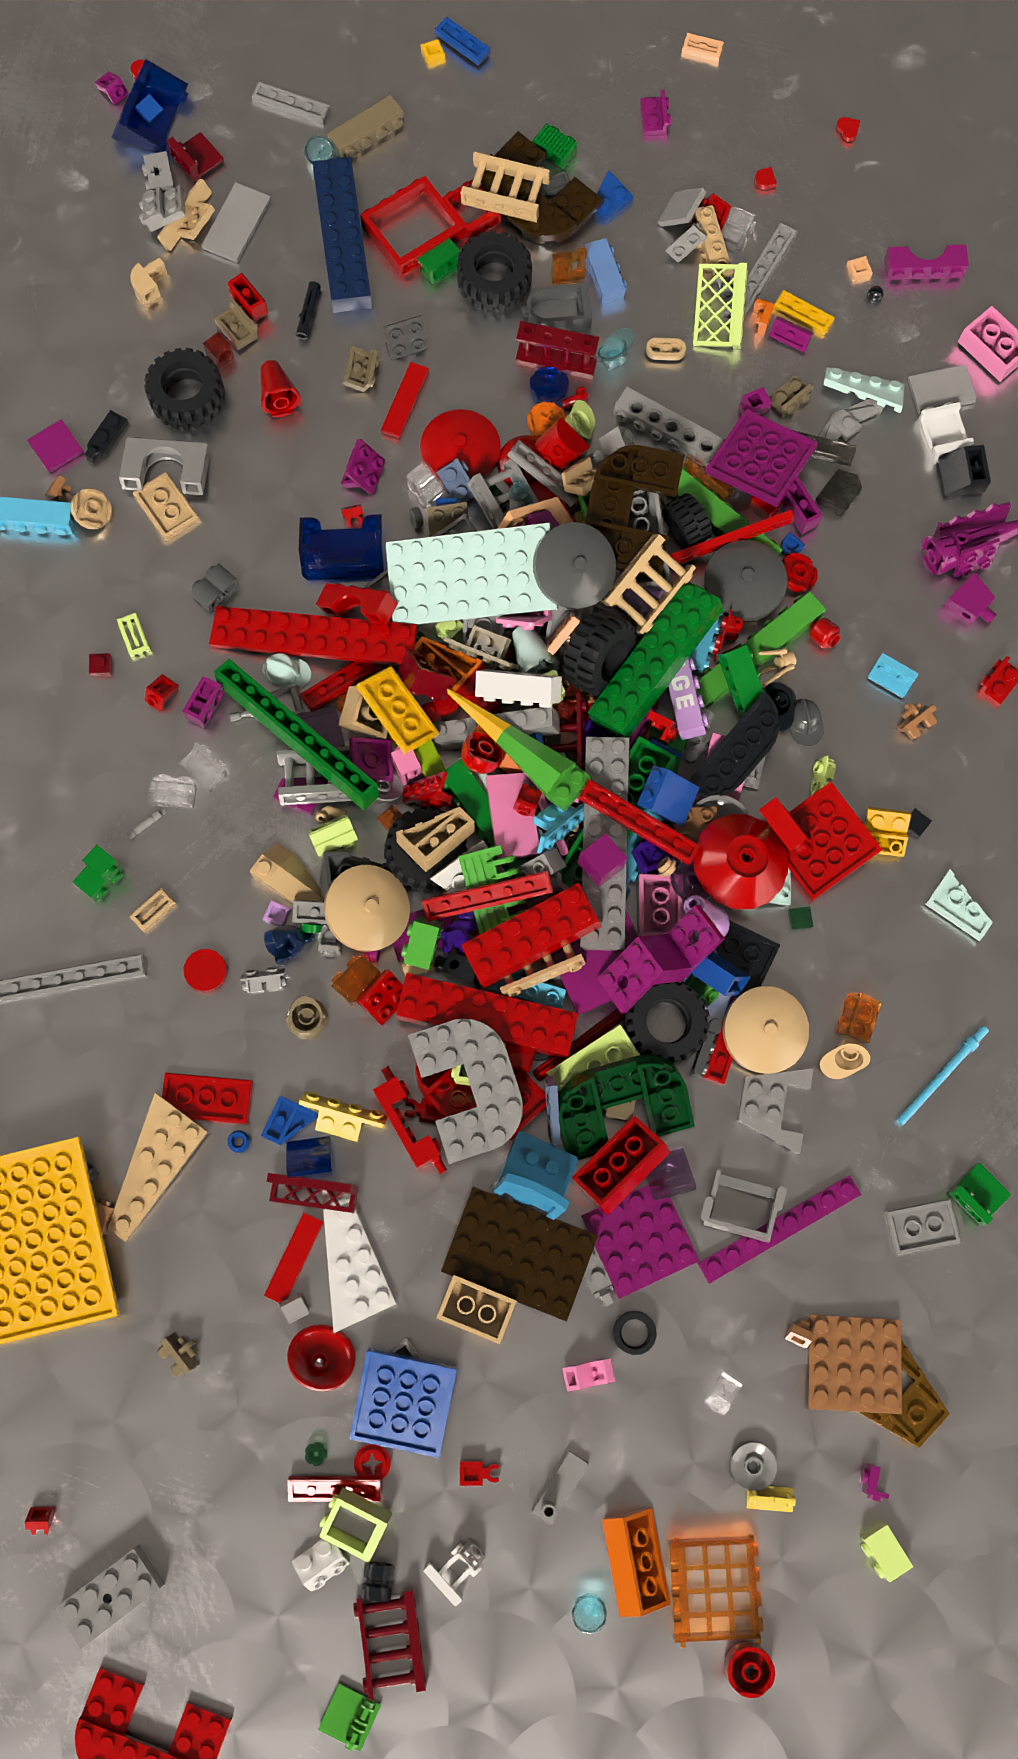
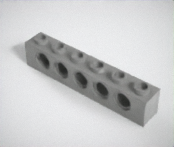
M627 386L614 406L613 415L618 420L626 421L638 431L650 434L653 439L661 440L668 444L671 449L683 452L688 458L703 463L705 467H707L725 441L720 436ZM633 410H638L640 413H634ZM651 419H654V420H657L658 422L653 423V422H651L650 420H651ZM667 429H673L675 432H669ZM685 438H690L692 441L688 442ZM702 448H708L710 451H704Z

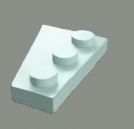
M949 869L925 905L980 941L993 922L978 903L973 901L966 892L967 889L954 877L955 874Z

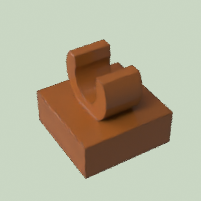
M391 805L377 818V821L389 831L394 821L398 817L402 818V814Z

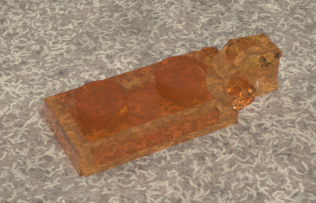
M687 458L683 464L688 474L695 475L702 482L703 486H709L719 498L725 499L731 497L734 493V489L731 486L706 474V467L701 466L692 458Z

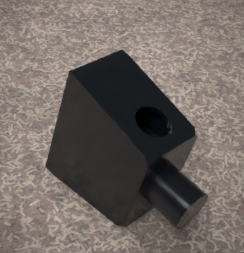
M452 952L449 953L447 958L441 955L436 957L434 967L441 969L447 979L466 987L480 990L481 985H479V980L467 957Z

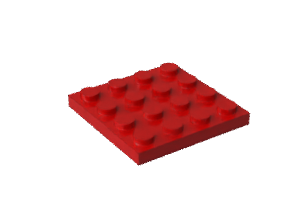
M831 781L789 812L811 842L808 843L809 848L801 854L797 852L793 854L784 844L787 851L788 868L812 901L883 850Z

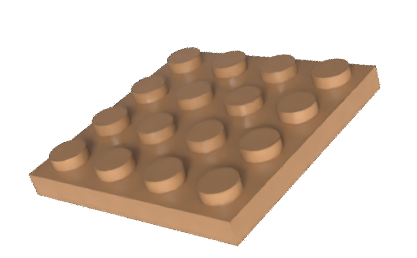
M809 1315V1331L815 1334L812 1342L809 1344L808 1409L902 1414L901 1320Z

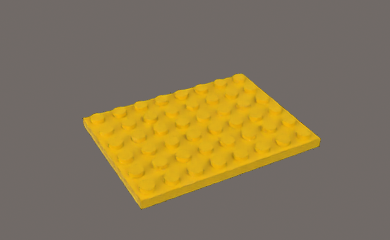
M81 1136L0 1156V1344L120 1315Z

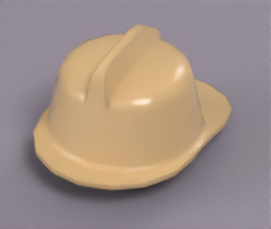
M843 1039L835 1049L822 1057L820 1069L829 1078L842 1079L868 1066L870 1054L864 1048L862 1040Z

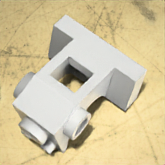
M469 1540L464 1545L459 1542L452 1549V1556L440 1569L431 1561L423 1569L424 1573L455 1607L462 1601L463 1597L456 1588L469 1574L474 1577L483 1568L481 1562L485 1557L482 1555L479 1547L472 1544ZM458 1558L467 1565V1568L459 1576L450 1568Z

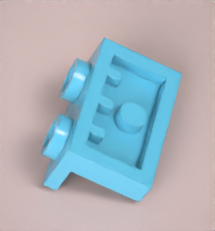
M882 653L868 675V679L904 698L919 673Z

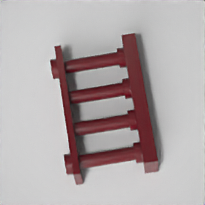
M520 321L516 341L520 343L515 364L593 379L597 363L595 356L600 337Z
M579 692L576 693V702L553 706L558 713L577 712L576 723L560 724V732L577 731V743L547 745L545 743V736L542 739L544 745L558 753L577 751V763L575 764L585 771V712H588L589 706L587 699ZM533 702L531 709L540 708L539 703Z
M414 1587L404 1588V1595H400V1598L391 1599L388 1602L364 1604V1599L359 1595L357 1603H353L354 1616L359 1618L366 1671V1677L363 1678L364 1693H368L369 1700L374 1699L375 1689L408 1683L416 1685V1692L426 1691L427 1684ZM399 1608L406 1610L407 1620H403V1623L367 1629L365 1614ZM401 1633L409 1635L410 1645H406V1648L370 1654V1638ZM408 1658V1660L413 1662V1670H410V1673L373 1679V1663Z

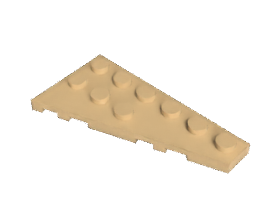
M154 1093L108 1225V1229L125 1242L128 1241L208 1134L207 1130L157 1093Z

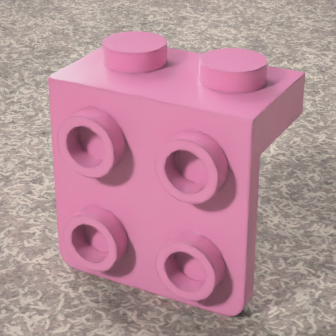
M552 610L503 615L496 618V623H502L503 627L519 625L521 629L532 630L534 626H543L545 622L552 620Z

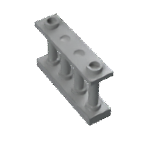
M511 458L503 466L504 471L487 479H484L479 473L473 476L467 483L493 529H497L506 516L499 507L500 504L518 495L521 496L525 506L539 502L524 477L521 467ZM510 477L515 488L497 497L493 496L489 487Z
M349 745L334 747L350 760ZM285 749L277 751L279 766L285 765V787H278L280 806L352 801L329 780L328 784L315 785L314 768L294 750ZM306 764V786H294L293 765Z

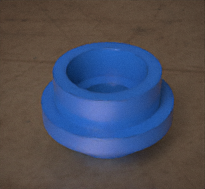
M234 1131L228 1137V1146L233 1152H244L250 1145V1138L244 1131ZM237 1138L243 1139L242 1145L237 1146L235 1144Z

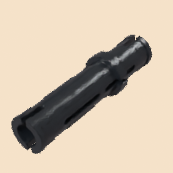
M311 281L308 284L302 312L298 316L299 324L295 335L301 340L308 338L310 325L314 322L313 314L321 289V285L315 281Z

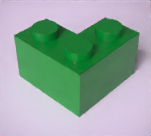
M96 844L82 860L87 866L72 882L92 900L97 902L108 894L109 887L113 883L116 884L122 878L125 870L113 857Z

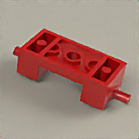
M389 1066L383 1068L381 1072L387 1082L374 1088L373 1091L416 1168L419 1171L434 1163L439 1175L446 1172L448 1169L445 1167L440 1152L443 1150L436 1137L431 1139L430 1135H427L413 1144L416 1141L415 1136L409 1127L404 1128L402 1123L405 1122V1119L399 1108H396L406 1102L408 1099L407 1095L410 1094L409 1089L403 1079L398 1081Z

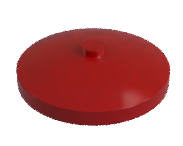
M465 409L450 410L435 417L425 428L420 442L421 458L428 472L440 482L442 481L437 471L452 463L456 458L459 462L463 460L469 469L466 474L470 480L479 473L486 479L496 468L500 456L501 443L499 434L494 425L477 412Z

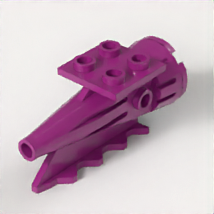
M1010 502L1000 505L993 503L985 510H973L965 517L955 516L947 523L938 522L935 534L924 537L921 542V551L925 550L926 553L923 560L928 571L932 575L937 574L936 576H939L955 568L953 576L956 578L961 575L967 576L979 569L984 570L992 564L999 544L1018 535V520L1005 522L1011 507Z

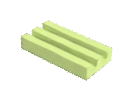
M136 612L117 619L131 658L135 657L136 654L141 655L145 651H151ZM131 619H134L144 644L142 647H140ZM125 621L128 624L130 633L136 646V649L134 650L131 647L129 638L123 625V622Z

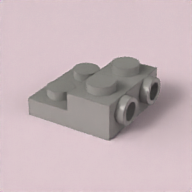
M181 185L169 188L164 193L160 187H157L153 190H148L142 195L139 205L143 213L139 217L143 225H147L150 231L153 232L185 217V194Z

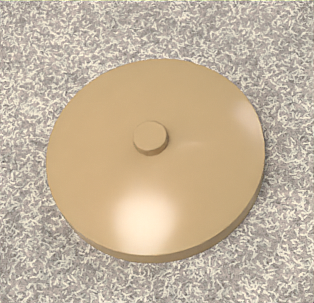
M359 865L347 869L331 883L324 900V914L329 929L341 943L354 950L372 952L391 945L403 934L410 917V902L404 886L391 872L378 866Z
M772 986L755 987L738 995L729 1005L723 1020V1039L732 1058L745 1069L756 1073H777L791 1067L802 1056L809 1039V1022L802 1005L787 991Z

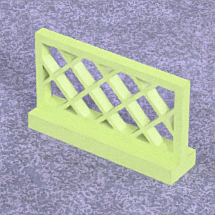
M739 263V265L699 264L693 346L741 349L748 273L747 263ZM703 269H712L716 276L707 282L703 278ZM726 270H735L734 278L727 283L721 275ZM719 277L725 286L716 293L710 285ZM709 288L714 293V296L706 303L701 298V294ZM729 288L733 293V298L725 303L719 295ZM718 298L724 306L715 313L709 305ZM707 308L713 316L704 323L700 319V313ZM727 308L731 313V318L724 324L718 315ZM716 318L722 327L713 333L707 325ZM706 328L712 336L706 341H698V333ZM724 328L730 334L729 342H721L716 337Z

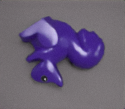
M474 911L458 914V920L452 921L442 930L441 940L444 953L451 951L453 947H457L458 954H464L461 944L471 940L470 932L478 929Z

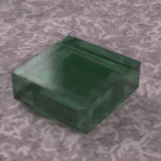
M810 906L788 910L791 931L812 929L814 927Z

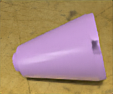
M698 895L687 898L683 906L685 915L695 905H700L725 937L730 926L727 913L721 907ZM695 930L692 936L693 940L697 942L699 940V933Z

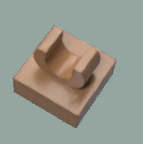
M58 475L54 478L45 496L51 500L57 496L60 501H65L67 498L62 495L61 491L65 490L69 493L72 488L64 485L67 479Z
M801 1318L797 1325L793 1324L787 1330L785 1339L806 1348L812 1342L815 1334L808 1331L810 1321Z

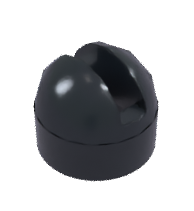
M880 286L871 287L867 293V300L872 304L881 302L884 295L883 289Z

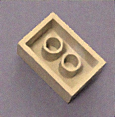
M453 1275L436 1318L500 1344L517 1301Z

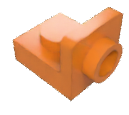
M756 298L753 312L758 314L756 324H759L757 332L765 335L775 304L765 299Z

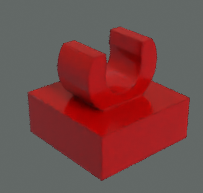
M361 504L341 508L342 516L347 518L346 523L349 527H351L350 520L354 517L358 519L359 525L362 524L360 515L363 514Z
M30 1507L25 1520V1530H30L32 1535H35L37 1530H44V1535H47L54 1517V1507Z

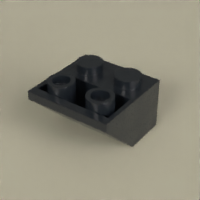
M984 445L962 447L938 459L945 497L984 493L991 483Z

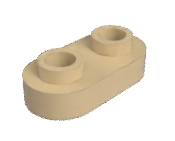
M652 338L646 345L647 356L654 360H680L684 357L686 351L685 343L677 338Z

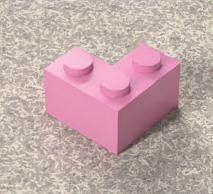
M396 747L394 752H391L393 766L403 787L425 778L413 750L404 755L401 749Z

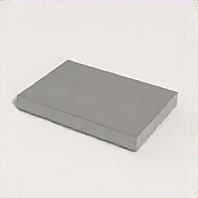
M966 364L908 376L907 379L918 415L927 407H940L948 402H960L961 406L973 404L977 400Z
M951 1199L885 1212L895 1256L961 1243Z

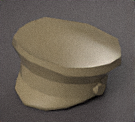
M305 995L299 997L288 1010L286 1017L287 1027L300 1039L316 1038L328 1024L326 1009L320 1001Z

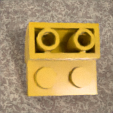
M867 806L863 824L883 849L878 854L904 857L908 841L907 832L911 818L910 811Z

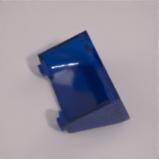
M145 59L111 138L118 142L159 153L161 150L164 152L167 147L166 134L180 102L185 103L189 94L186 92L188 83ZM148 94L163 108V112L150 124L135 109L136 105Z
M382 514L367 515L362 520V528L322 530L318 519L313 517L300 518L298 550L302 576L309 581L372 579L383 573Z

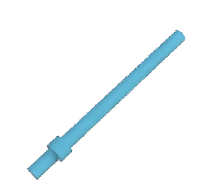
M981 1026L972 1037L969 1036L965 1040L964 1046L896 1119L900 1125L903 1126L971 1051H975L981 1039L989 1032L985 1026Z

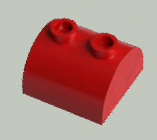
M560 417L536 440L534 449L538 456L558 472H561L590 446Z

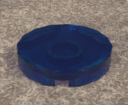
M544 367L538 369L530 378V392L537 400L556 402L564 398L569 391L567 375L563 371L562 373L558 371L557 368Z

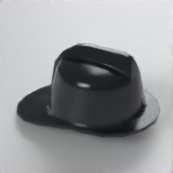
M772 682L764 689L777 707L779 731H784L790 728L794 722L796 695L786 684Z

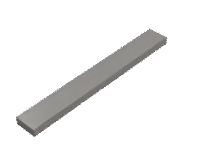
M137 954L0 980V1003L146 976L143 954Z

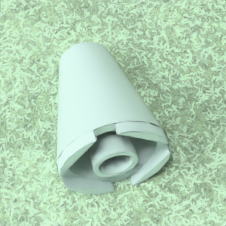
M517 625L512 632L517 665L520 666L518 671L520 673L541 675L552 670L558 671L559 660L555 655L547 651V645L534 629H521V626Z

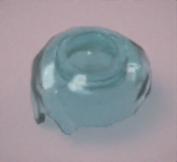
M315 135L308 139L304 146V155L311 164L312 161L334 159L336 156L335 147L328 138Z
M585 1594L576 1599L572 1609V1619L575 1627L582 1633L594 1634L604 1627L607 1620V1610L604 1602L598 1596Z

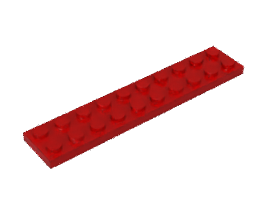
M216 606L209 645L213 648L275 654L285 653L295 656L400 666L407 650L414 651L418 627L416 624L389 622L388 625L363 619Z

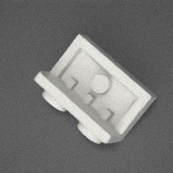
M321 1539L291 1561L302 1584L310 1591L324 1586L328 1579L342 1573L345 1567L350 1564L338 1546L324 1539Z

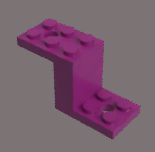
M695 905L667 934L638 936L597 980L619 1011L626 1013L653 985L683 981L725 938L702 907ZM695 930L699 933V940L697 942L693 940L692 936ZM624 976L628 979L627 987H624L622 983Z

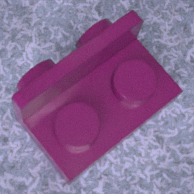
M660 90V97L640 99L643 136L666 135L667 127L671 126V115L667 114V110H669V97H665V90Z

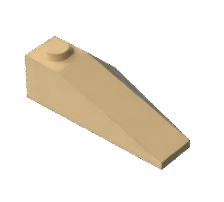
M278 842L266 850L249 871L253 878L291 904H293V900L322 901L320 887L296 855Z

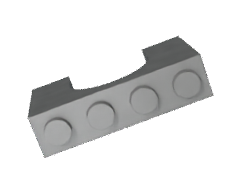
M127 437L119 474L122 490L143 491L148 468L160 460H174L183 466L180 479L183 494L203 495L210 459L208 443Z

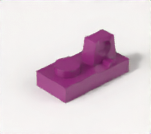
M777 316L769 336L805 352L814 332Z

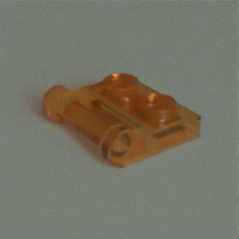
M579 247L574 252L552 254V283L584 279L586 276L585 260L588 256L587 249ZM573 262H577V267L572 271Z

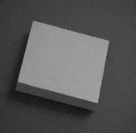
M700 187L674 192L660 216L658 224L664 227L689 223L706 194L704 188Z

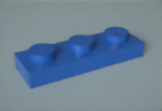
M448 17L435 28V35L478 66L490 54V47Z

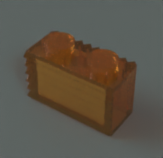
M361 954L358 958L356 956L352 957L346 966L348 968L344 973L339 972L332 979V989L351 1006L381 974Z

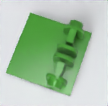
M339 1683L318 1730L345 1743V1748L353 1751L356 1749L361 1752L381 1704L374 1700H369L368 1697Z

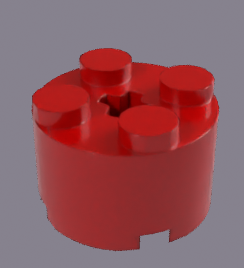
M740 1642L731 1646L724 1661L725 1675L736 1692L746 1698H758L764 1695L772 1687L775 1680V1667L770 1656L761 1646L753 1642ZM752 1665L754 1670H750L749 1674H747L745 1668Z

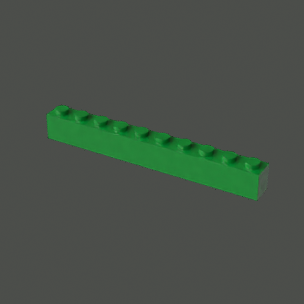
M228 659L214 670L216 682L222 685L223 690L362 810L367 809L379 798L378 784L231 659Z

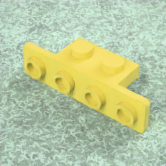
M304 1092L299 1100L300 1105L319 1110L315 1130L356 1142L359 1139L363 1123L384 1128L388 1118L387 1115L379 1110L364 1109L358 1104L343 1103L337 1098H326L316 1092Z

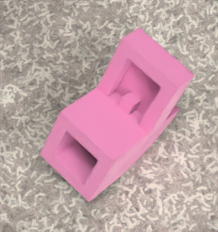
M610 1358L593 1360L562 1368L567 1391L615 1382L614 1369Z

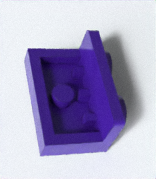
M646 839L637 842V847L631 852L642 874L657 870L656 867L659 862L667 856L674 858L676 862L679 860Z

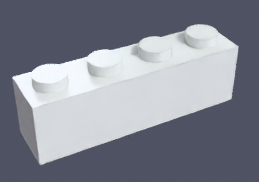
M489 669L476 671L475 696L483 697V701L502 699V703L520 701V705H533L534 702L539 703V707H552V704L561 702L562 676Z

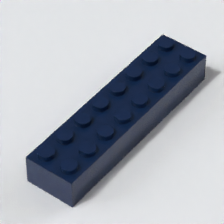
M351 157L312 161L333 313L372 308Z

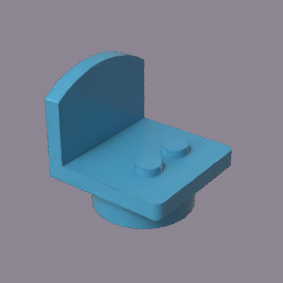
M520 1131L513 1140L493 1192L499 1195L507 1193L520 1204L535 1206L546 1211V1216L555 1220L567 1210L569 1201L564 1197L578 1158Z

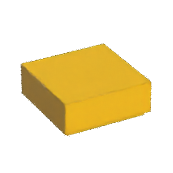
M439 39L421 44V51L427 64L445 59V53Z

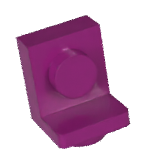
M110 71L94 82L100 91L108 95L114 105L129 94L121 78Z

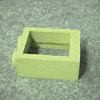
M343 1487L339 1495L334 1494L328 1506L332 1510L330 1514L325 1513L319 1525L323 1528L319 1537L369 1563L392 1516V1512ZM340 1506L377 1524L368 1544L332 1526Z

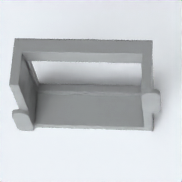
M717 1169L711 1196L706 1197L701 1213V1219L704 1221L703 1225L769 1243L777 1211H781L783 1208L787 1190L783 1186H778L777 1189L726 1176L721 1174V1170ZM719 1185L773 1199L766 1233L711 1218Z

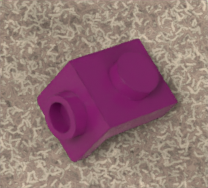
M867 1463L866 1468H863L861 1472L862 1492L868 1494V1499L881 1502L882 1498L889 1499L890 1494L877 1490L880 1467Z

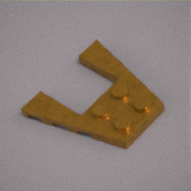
M901 1340L902 1370L913 1380L902 1393V1414L858 1413L915 1447L920 1448L950 1413L934 1388L931 1387L907 1346Z

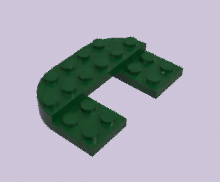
M638 1055L591 1068L574 1076L565 1084L558 1096L560 1133L565 1151L576 1156L578 1160L594 1156L608 1142L602 1109L641 1098L644 1100L649 1128L658 1137L695 1127L688 1089L679 1070L674 1064L662 1057Z

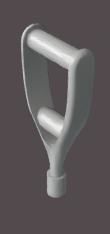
M293 684L270 692L274 697L290 692L295 711L292 712L297 716L305 713L306 710L303 709L298 690L299 685ZM247 710L229 714L231 722L241 720L243 717H254Z

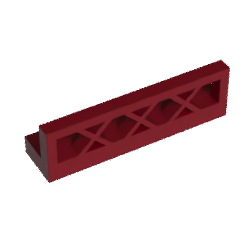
M268 1173L266 1182L272 1183L269 1198L271 1202L348 1213L355 1212L359 1186ZM278 1185H285L290 1193L284 1198H276ZM302 1188H306L311 1195L304 1201H300L296 1195ZM322 1191H327L331 1197L325 1204H321L316 1197ZM343 1194H351L349 1208L342 1207L337 1200Z

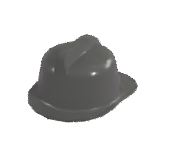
M797 699L794 705V722L790 727L791 734L798 744L813 746L822 739L824 734L820 710L811 700Z

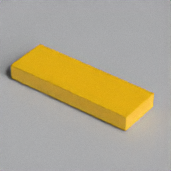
M784 289L774 303L775 310L823 336L835 318Z

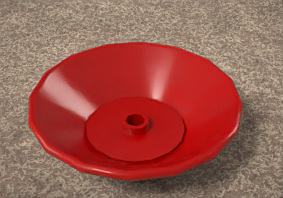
M728 814L713 820L699 834L696 843L700 847L693 859L694 872L702 889L716 902L732 909H754L769 903L783 888L788 874L787 851L782 840L765 821L748 814ZM742 855H746L748 861H744Z

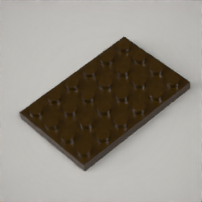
M473 1186L441 1272L450 1276H458L514 1299L518 1303L567 1322L599 1235L559 1219L553 1220L547 1217L546 1214Z

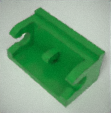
M450 238L417 258L418 263L423 267L420 269L431 285L457 269L458 255L461 250Z

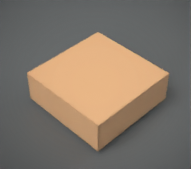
M866 256L847 262L846 265L853 281L872 276L873 272Z

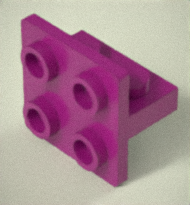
M357 439L341 485L345 488L361 487L369 495H373L385 459L362 439Z

